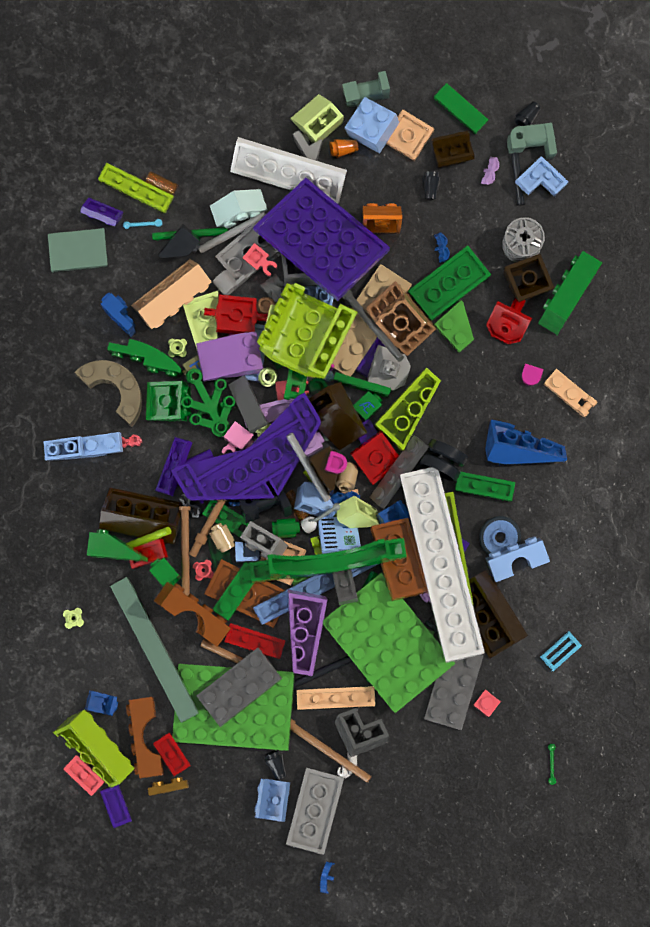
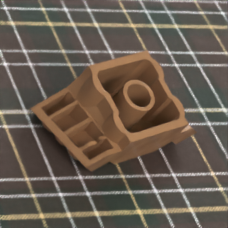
M396 281L366 307L379 328L406 356L436 330L432 321L427 318L425 313L419 309L409 294Z

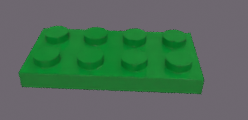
M466 246L408 290V293L429 320L433 321L487 280L491 274L471 248Z

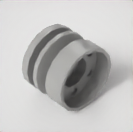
M518 218L512 221L507 227L502 241L505 255L514 262L538 255L545 241L543 228L536 220L531 218ZM523 235L526 236V242L522 241Z

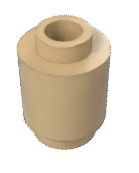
M347 462L346 470L338 474L336 486L339 490L349 492L355 488L358 474L355 464Z
M218 523L211 527L212 531L209 534L217 549H220L222 553L235 546L233 542L235 540L226 524Z

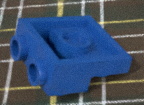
M107 293L101 300L104 312L131 338L136 333L134 329L135 324L128 316L125 301L119 295L115 297L112 293Z

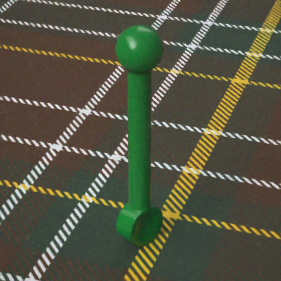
M554 744L548 745L550 750V778L548 782L551 785L556 784V778H554V750L556 746Z

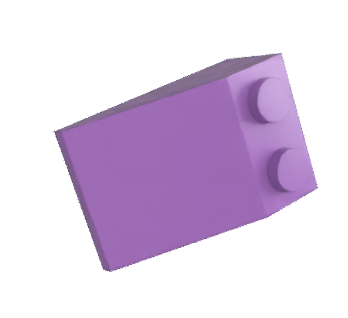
M241 333L197 343L203 381L259 374L263 369L259 344L257 343V333Z

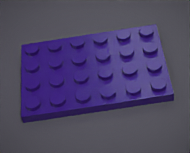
M304 178L254 226L256 233L337 301L390 251V247L307 178Z

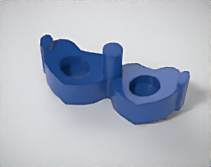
M440 232L434 236L438 247H435V251L439 250V262L441 263L449 258L450 252L446 247L447 238Z
M353 491L346 494L337 492L331 496L330 500L335 504L341 503L353 496L360 499V495Z
M326 862L321 875L320 892L328 893L327 880L333 881L334 877L328 876L331 866L335 863Z

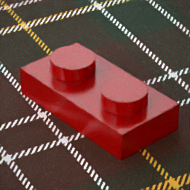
M157 539L134 547L135 550L148 558V562L129 561L131 568L135 569L153 563L158 558L160 560L167 558L168 555L163 539Z
M171 733L153 743L174 776L191 766Z

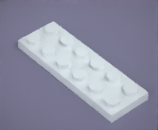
M238 137L230 172L289 190H293L304 178H307L338 204L347 170Z

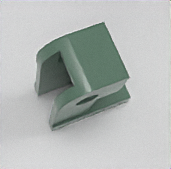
M386 71L378 72V79L359 84L356 81L342 84L348 107L360 105L364 97L371 101L389 98L390 86Z
M552 123L518 126L511 131L507 138L509 154L523 152L526 147L543 145L546 160L554 159L557 154Z

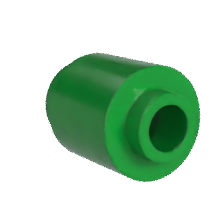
M295 518L277 519L276 522H272L273 534L279 538L296 537V533H300L299 522H295Z

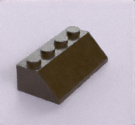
M109 488L101 509L99 529L143 537L160 529L170 527L171 534L159 539H163L164 543L175 544L181 522L179 506H183V503Z
M488 569L469 580L473 609L482 645L489 658L494 657L528 636Z

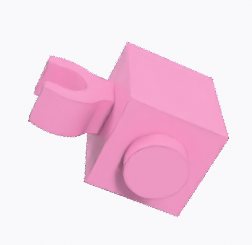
M234 422L224 435V439L229 444L222 449V454L224 455L228 450L236 452V448L238 450L247 449L254 442V435L237 422Z

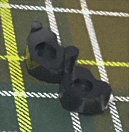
M184 493L180 494L179 500L183 503V506H191L189 513H191L192 517H202L201 507L192 503L193 501L189 500Z

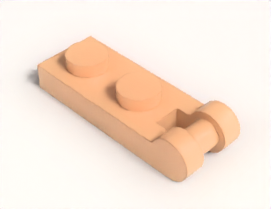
M558 369L544 383L546 387L583 417H586L589 414V409L597 404L593 397L585 393ZM580 399L585 401L583 406L578 404Z

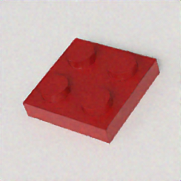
M382 431L376 433L350 453L372 485L385 476L399 457Z

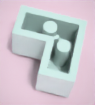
M261 189L232 191L210 205L216 226H225V228H231L236 225L237 221L247 218L251 219L267 211Z

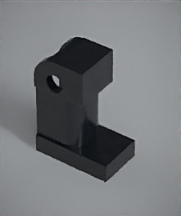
M270 483L267 486L275 499L239 500L241 514L246 524L259 519L260 512L279 505L285 518L292 515L291 504L284 491L282 490L278 496Z

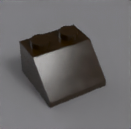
M541 254L504 268L507 283L518 302L554 289Z

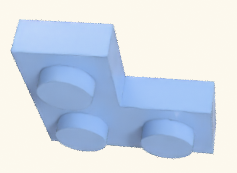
M541 156L515 183L527 195L542 184L555 197L568 184V181Z

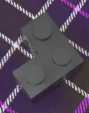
M356 708L341 713L336 718V728L350 758L385 745L389 738L382 719L363 725Z

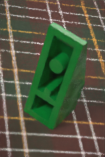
M97 530V533L89 532L87 556L148 562L146 556L116 536L108 534L107 530Z

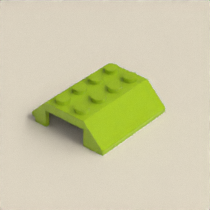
M287 283L281 293L284 299L279 298L273 309L276 315H270L264 327L267 331L263 330L257 340V343L260 345L259 350L272 361L304 376L325 378L357 315V311L342 304L337 309L305 294V287L297 283L294 285Z

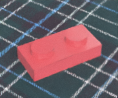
M76 755L64 770L93 796L105 782L86 762L84 763L79 758V755Z

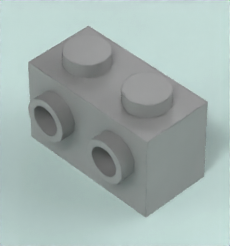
M251 521L240 537L247 543L245 547L253 552L257 549L262 552L260 555L267 560V555H283L288 547L281 538Z

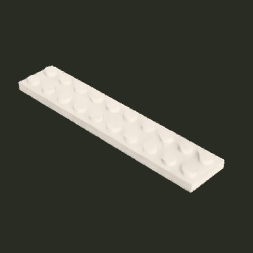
M431 467L400 474L445 662L484 654V649L439 470Z

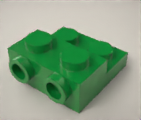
M184 381L147 382L146 420L187 421V416L191 414V408L182 407L180 401L184 396L191 397V387L188 386V383ZM187 398L184 400V405L188 406Z

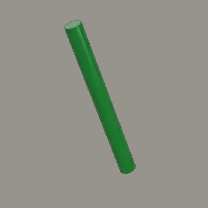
M228 228L196 229L191 231L199 237L217 236L227 232ZM176 231L152 233L153 240L171 239Z

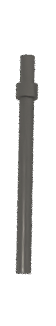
M349 290L342 298L347 300L354 310L357 311L359 316L398 362L402 361L404 356L353 297V292Z

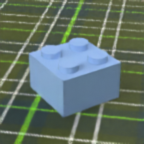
M364 97L345 126L348 137L380 153L400 122L396 113Z

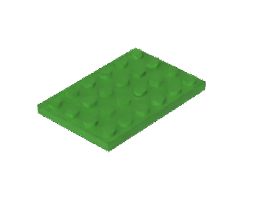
M380 573L357 592V602L341 605L323 620V625L393 712L396 713L455 665V662H445L442 646L403 599L392 601L385 576Z
M189 664L178 665V673L199 714L181 723L176 712H174L172 737L175 742L289 751L295 673L277 671L282 680L220 727L198 699L197 695L231 668Z

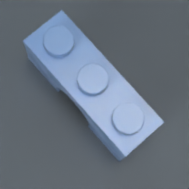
M536 537L526 539L525 543L518 545V543L512 544L507 547L508 550L491 552L489 557L485 558L495 582L514 576L512 563L518 557L526 558L528 566L531 568L550 562L543 541L540 538L536 539Z

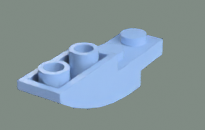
M120 432L44 441L45 460L79 459L123 452L122 436Z

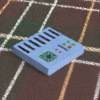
M324 517L317 521L322 554L360 547L358 528H349L341 524L337 517Z

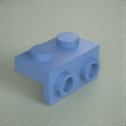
M271 779L260 780L258 785V801L255 805L256 818L285 822L290 782Z

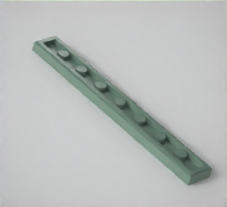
M125 577L111 585L110 587L180 722L183 723L199 714L130 579Z

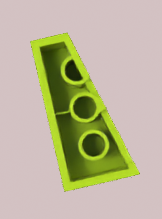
M425 368L373 426L378 431H382L392 444L400 451H403L441 380L428 368Z
M85 710L68 717L53 732L57 737L61 735L67 741L65 745L71 749L73 747L80 753L79 758L84 763L92 764L94 766L93 771L111 788L119 785L134 770L130 760L122 755L118 746L111 742L106 736L104 729L99 727L94 722L92 715Z

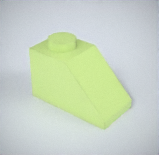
M353 496L340 503V509L337 511L336 516L341 524L349 528L371 527L380 524L376 517L377 509L358 497Z

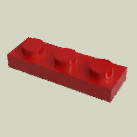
M230 623L229 627L231 629L228 631L224 642L252 651L259 648L264 655L277 659L281 658L285 640Z

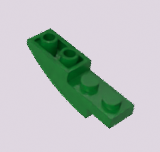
M129 339L128 346L109 342L107 350L111 353L112 357L122 359L123 356L130 357V360L134 362L144 360L143 366L147 368L148 372L158 373V371L166 372L165 375L170 377L182 376V369L175 361L148 344Z

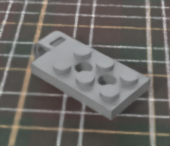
M254 226L246 229L215 256L226 268L225 271L213 280L214 285L223 295H230L257 272L255 268L242 258L246 248L252 247L255 243L269 254L270 257L267 261H270L279 253L269 243L266 245L259 244L258 239L260 235L254 231Z

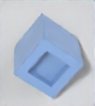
M235 542L236 563L260 561L257 549L253 552L245 547L247 543Z

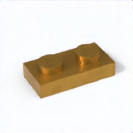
M179 777L171 779V783L165 785L163 781L152 783V787L148 788L149 796L189 788L188 780L183 781V778Z

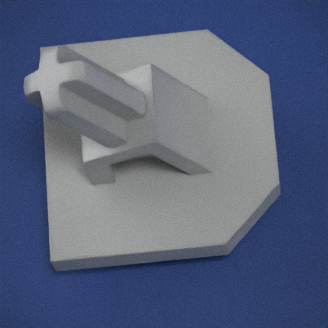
M378 345L366 381L389 387L392 391L405 385L411 368L406 355L401 353L404 359L398 362L386 347Z

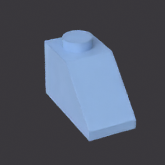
M304 482L297 488L294 505L296 510L318 517L334 505L331 500L324 502L313 482ZM333 511L325 517H333L337 514V511Z

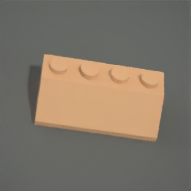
M189 259L131 306L151 329L154 327L158 328L164 323L165 318L175 315L179 311V307L183 304H189L194 299L193 296L198 292L202 293L208 289V284L211 283V280L198 263Z

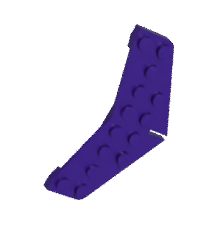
M304 392L297 396L247 449L180 465L171 470L185 496L191 501L275 499L266 483L269 481L279 496L300 461L286 435L293 432L305 453L320 428V417Z

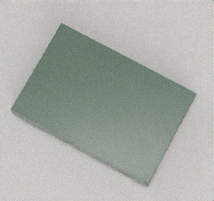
M104 228L48 234L51 272L108 267Z

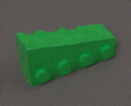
M582 251L579 257L575 255L570 264L573 266L570 271L566 270L561 278L563 280L562 285L557 284L552 292L555 296L552 300L548 298L543 306L545 312L538 324L558 335L602 262Z

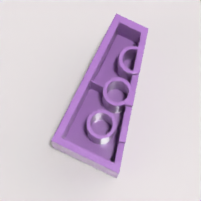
M288 590L293 673L313 676L327 604L326 596Z

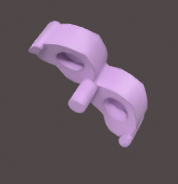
M490 157L488 169H484L486 173L482 178L481 184H491L495 181V171L499 169L497 157Z

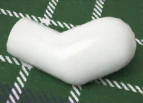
M347 752V760L357 766V755L350 758ZM343 766L337 770L338 776L343 778L353 774Z

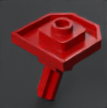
M515 298L511 307L499 301L497 302L486 324L491 336L507 344L521 341L532 320L531 317L521 313L526 300L518 302Z

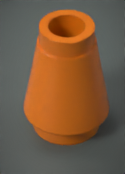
M334 139L333 142H330L332 157L336 156L339 158L358 151L357 140Z

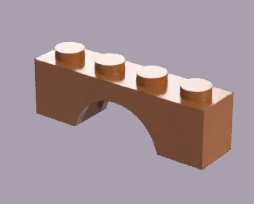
M167 582L154 601L174 616L184 611H194L198 620L196 632L218 647L231 629L225 624L227 620L219 614L215 617L211 614L213 610L207 605L203 604L200 606L198 604L199 599L192 594L185 595L183 593L185 589L177 583L173 586Z
M154 697L129 700L126 710L127 716H131L132 724H129L130 736H134V743L131 744L132 754L136 755L137 763H134L135 775L139 774V778L164 775L161 755L150 751L143 738L145 726L151 719L156 717Z

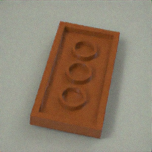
M404 518L371 526L370 529L374 542L379 539L404 538L407 558L381 563L392 601L428 593L418 548L409 519Z
M221 559L204 594L219 601L240 568ZM267 581L256 582L236 610L260 621L253 607L286 590ZM280 616L265 624L274 628Z

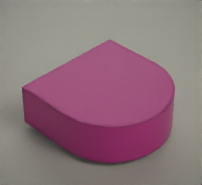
M525 364L522 372V381L529 386L536 385L541 379L543 369Z
M331 451L325 470L340 474L347 468V459L344 455Z

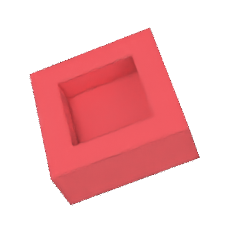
M484 690L474 703V706L489 717L501 701L487 690Z

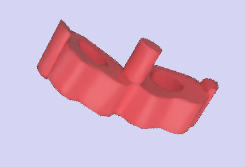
M132 435L129 439L122 437L123 448L128 445L130 447L140 446L142 443V439L137 435Z

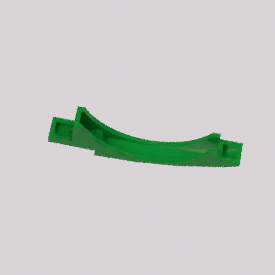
M404 538L379 539L357 548L326 554L306 556L271 554L267 555L268 560L250 562L249 565L252 583L285 578L296 579L356 569L407 558Z

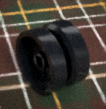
M431 439L427 449L430 454H423L419 465L424 469L435 468L439 470L441 478L457 482L461 473L457 467H464L468 456L446 443Z

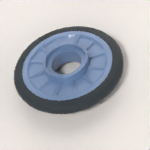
M493 517L486 521L480 530V545L488 555L497 550H500V552L508 550L507 547L512 544L518 543L520 545V529L508 517ZM498 532L505 534L503 542L495 540V535Z

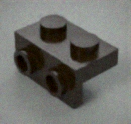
M469 131L457 132L432 139L433 153L438 167L475 159Z

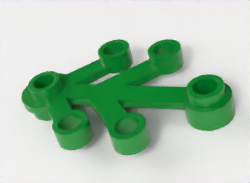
M196 368L189 369L186 373V379L189 383L195 385L203 403L194 401L189 396H184L180 403L184 408L191 407L209 413L212 420L201 418L199 414L193 413L190 415L189 421L193 425L199 424L209 427L215 436L223 437L230 429L227 418L231 407L235 404V399L232 396H225L223 398L224 406L219 417L216 409L222 390L226 388V381L224 379L215 380V388L210 399L201 381V371ZM194 372L198 374V378L196 380L192 379V374ZM219 381L223 382L222 388H219L217 386V383ZM186 398L190 400V404L188 406L184 405V400ZM227 398H231L232 403L230 405L226 404ZM195 415L199 419L196 423L192 421V418ZM219 424H223L224 429L222 431L218 430Z

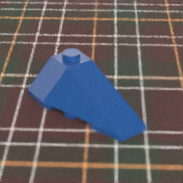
M490 420L485 447L487 461L501 464L563 462L567 460L565 446L546 438L537 439L529 431L523 433L514 429L515 426L510 423Z

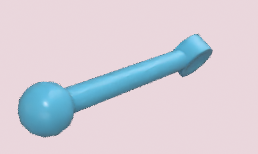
M160 219L154 222L129 223L126 221L123 223L125 229L134 226H162Z

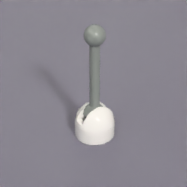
M335 503L331 509L317 518L311 516L301 520L302 529L306 533L313 532L317 528V521L333 511H338L340 504Z

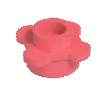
M210 560L193 564V568L196 571V580L201 581L203 578L211 579L214 572L211 570L212 563Z

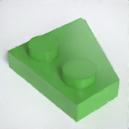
M462 300L434 324L438 331L459 353L474 341Z

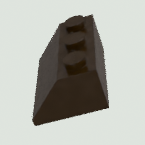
M329 446L309 458V461L331 497L334 494L338 474L326 471L325 468L331 451L338 452L336 449L332 450Z

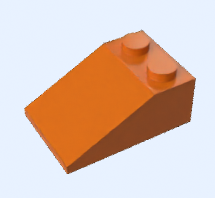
M369 203L367 206H363V225L372 233H400L402 224L401 206L393 203L386 204L385 206Z

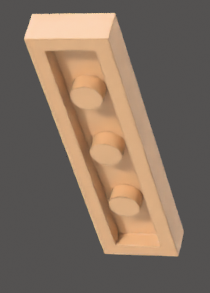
M373 686L297 690V710L375 706V690Z

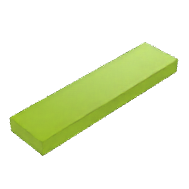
M106 163L98 178L100 182L163 213H166L174 198L173 195Z

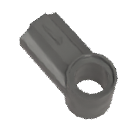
M276 274L260 285L264 293L269 298H272L275 304L279 298L284 299L281 293L285 286Z

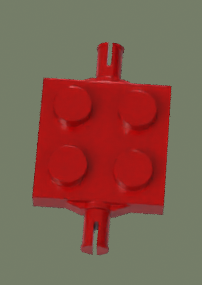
M220 294L216 309L204 308V316H215L217 322L216 332L230 334L255 332L257 321L266 322L268 314L258 313L256 308L257 298Z

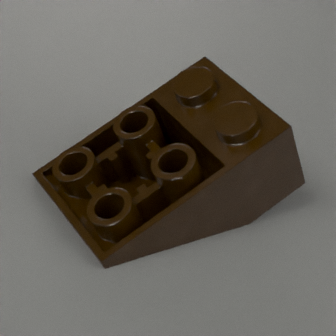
M341 382L327 386L309 398L321 420L319 430L339 450L367 434Z

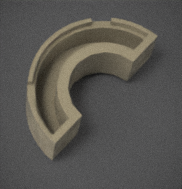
M99 360L87 363L75 371V374L90 389L102 383L112 384L117 387L121 394V402L116 412L131 427L134 426L142 410V393L136 379L129 370L118 363Z

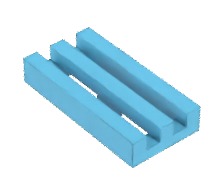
M568 631L540 658L554 671L582 645ZM569 637L571 640L548 660L546 657ZM575 643L576 646L553 666L551 662L570 645Z

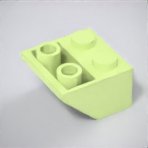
M318 94L291 117V120L312 143H315L321 139L324 140L344 122V116L329 100Z

